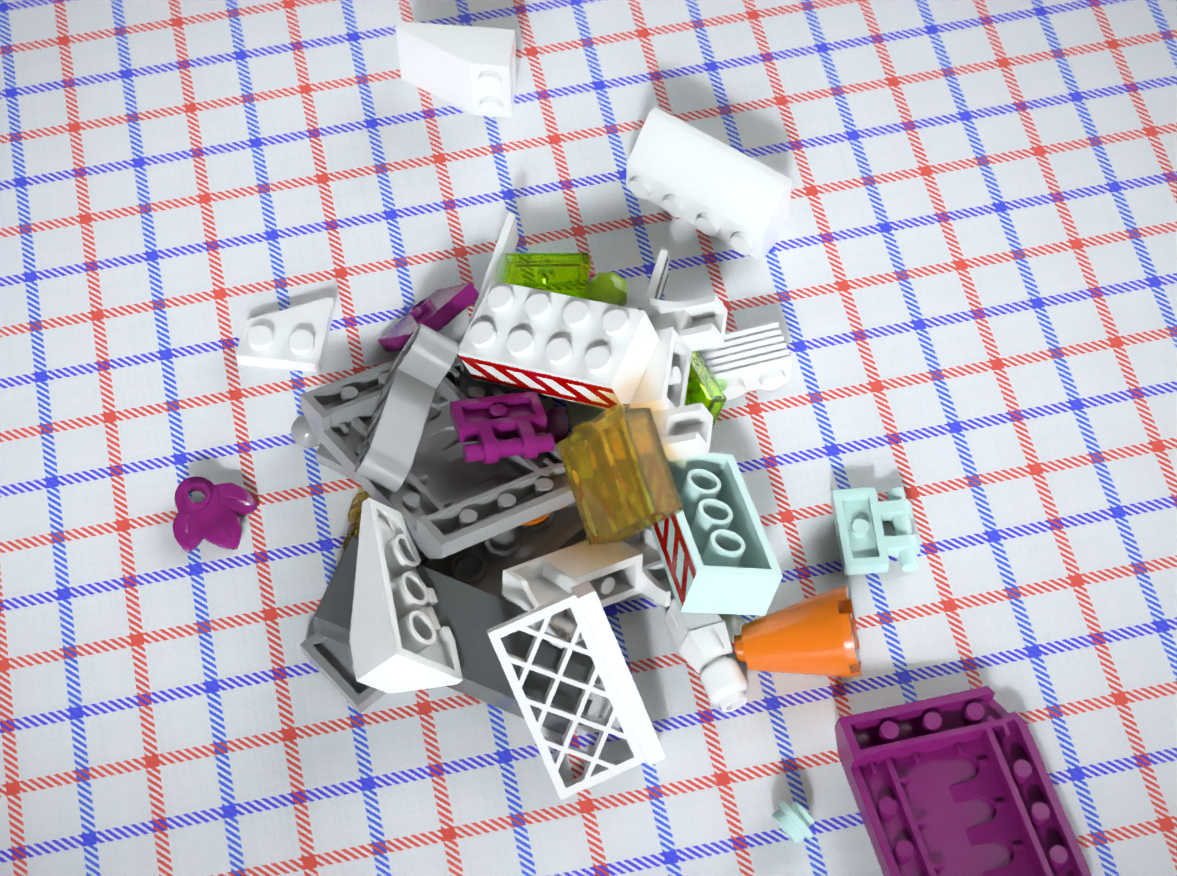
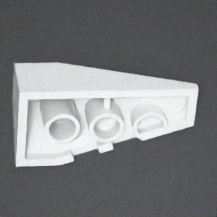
M367 498L362 502L349 639L356 681L389 694L456 685L463 678L455 639L450 627L443 626L441 628L432 606L439 601L433 588H426L417 572L416 566L420 564L421 559L401 512L371 498Z

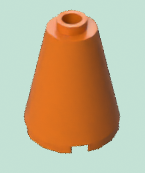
M848 587L833 588L742 625L741 635L734 636L738 663L746 662L750 671L847 678L862 676L861 661L857 662L855 649H860L852 602L851 599H847Z

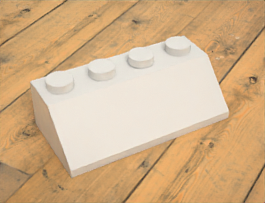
M655 106L651 109L626 163V188L636 197L647 199L663 208L669 215L676 218L680 217L698 227L702 233L714 236L731 245L740 254L749 255L761 262L787 230L792 179Z

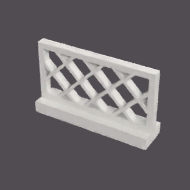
M588 580L571 587L572 592L486 630L560 800L644 762L651 766L667 759L598 595ZM570 607L576 622L569 639L567 640L545 632L551 616ZM540 621L538 628L529 626ZM518 630L534 635L525 659L506 653L500 638ZM580 633L586 646L576 643ZM542 639L565 647L556 670L533 663ZM573 650L591 656L593 666L586 681L564 674ZM511 663L522 666L518 677ZM529 669L552 677L543 701L525 695L522 686ZM598 675L604 688L594 685ZM560 681L583 689L574 712L551 704ZM591 692L609 698L611 706L604 723L581 715ZM530 705L540 708L536 719ZM547 711L570 719L561 742L543 736L540 731ZM615 717H617L621 729L612 726ZM578 722L600 730L591 753L569 745ZM609 733L626 739L632 752L615 761L599 756ZM547 746L557 749L554 760ZM565 753L588 760L582 776L563 783L558 770ZM596 764L602 765V767L594 770Z

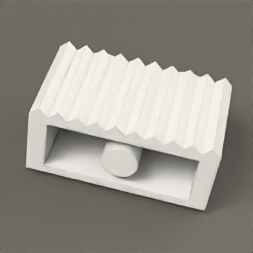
M777 321L725 333L723 345L695 351V362L711 401L717 398L733 400L740 397L743 393H747L749 390L755 391L757 388L774 390L790 381L792 357L789 354V349Z

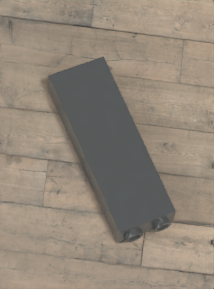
M351 537L314 614L313 624L314 632L347 646H350L349 639L359 539ZM420 564L416 566L420 579L426 588H433L439 601L432 607L441 628L449 626L456 643L463 680L456 685L446 687L525 719L486 630L528 611L522 609L517 604ZM518 630L500 639L506 653L525 659L534 635ZM542 639L533 663L556 670L565 647L560 649L552 645L548 640ZM584 640L576 642L580 645L586 646ZM573 650L564 674L586 681L593 666L591 656ZM511 663L518 677L522 666ZM529 669L522 686L524 694L543 701L552 677ZM599 675L597 676L594 684H600L601 680ZM560 681L551 704L574 712L583 689ZM587 700L581 715L587 716L593 700ZM530 705L536 719L540 708ZM547 711L542 726L564 735L570 719Z

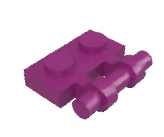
M536 391L450 401V417L459 442H478L463 445V456L466 463L482 461L484 465L498 463L499 458L521 455L522 459L537 458L538 453L554 451V439L551 433L535 434L546 432L547 416ZM517 436V438L496 440V438Z

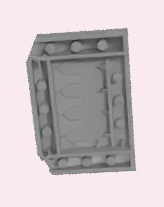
M459 357L454 360L451 368L436 388L412 466L403 484L395 493L354 472L385 379L395 360L301 394V409L315 437L375 501L401 512L413 542L429 559H442L575 502L576 487L575 482L572 483L569 456L555 443L554 451L538 453L537 458L522 459L521 455L499 458L498 463L486 465L482 461L465 462L463 445L478 442H459L450 417V401L505 394L493 383L475 380ZM540 432V433H535V434H536V435H542V434H545V433H544V432ZM517 436L496 438V440L517 438Z

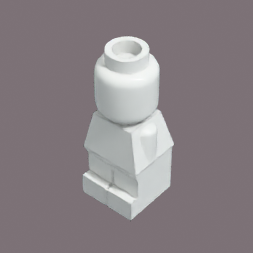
M674 598L664 619L678 648V653L697 673H701L700 680L709 700L715 705H720L722 712H731L742 707L748 701L745 695L748 683L738 662L733 658H729L733 651L725 621L715 613L680 612L676 598Z

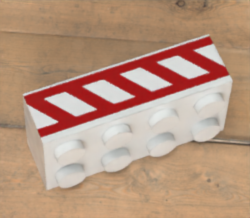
M492 280L460 343L458 355L475 380L528 392L536 391L537 394L627 413L660 339L646 312L643 310Z

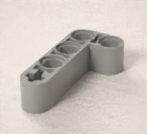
M422 323L418 325L397 356L385 379L354 469L355 473L394 493L399 490L412 466L436 388L451 368L460 349L458 342Z

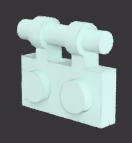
M876 486L832 490L831 504L844 576L888 572L890 564L888 556L900 558L903 572H913L919 568L917 555L920 553L919 540L912 532L910 520L913 519L914 514L911 502L906 500L904 488L893 487L887 491L889 501L879 502ZM882 521H889L893 524L895 535H884Z

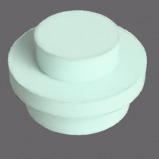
M782 799L777 804L779 809L771 815L772 818L796 845L804 838L809 841L814 836L809 827L815 821L797 801H794L789 806Z

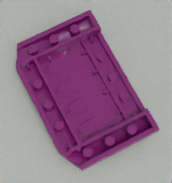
M989 686L838 718L834 726L838 756L884 876H1092L1026 721L1015 711L1009 714L993 699L995 692Z

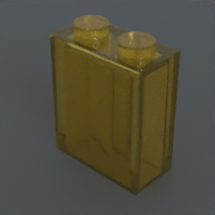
M628 403L610 407L603 412L605 416L603 419L585 422L573 427V435L557 443L589 545L620 542L684 510L650 408H631Z

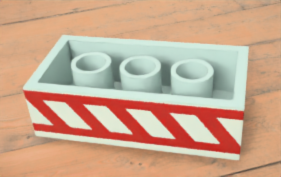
M661 452L649 454L636 489L680 612L765 616L783 575L734 455L709 453L702 456L668 461Z

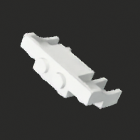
M717 295L686 301H665L648 298L632 302L631 308L646 312L660 341L627 413L614 411L609 446L621 459L661 452L668 461L709 454L714 417L702 402L685 406L691 357L693 351L723 345L728 310Z

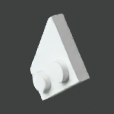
M325 297L245 320L236 352L237 363L239 365L320 373L335 310L334 298Z

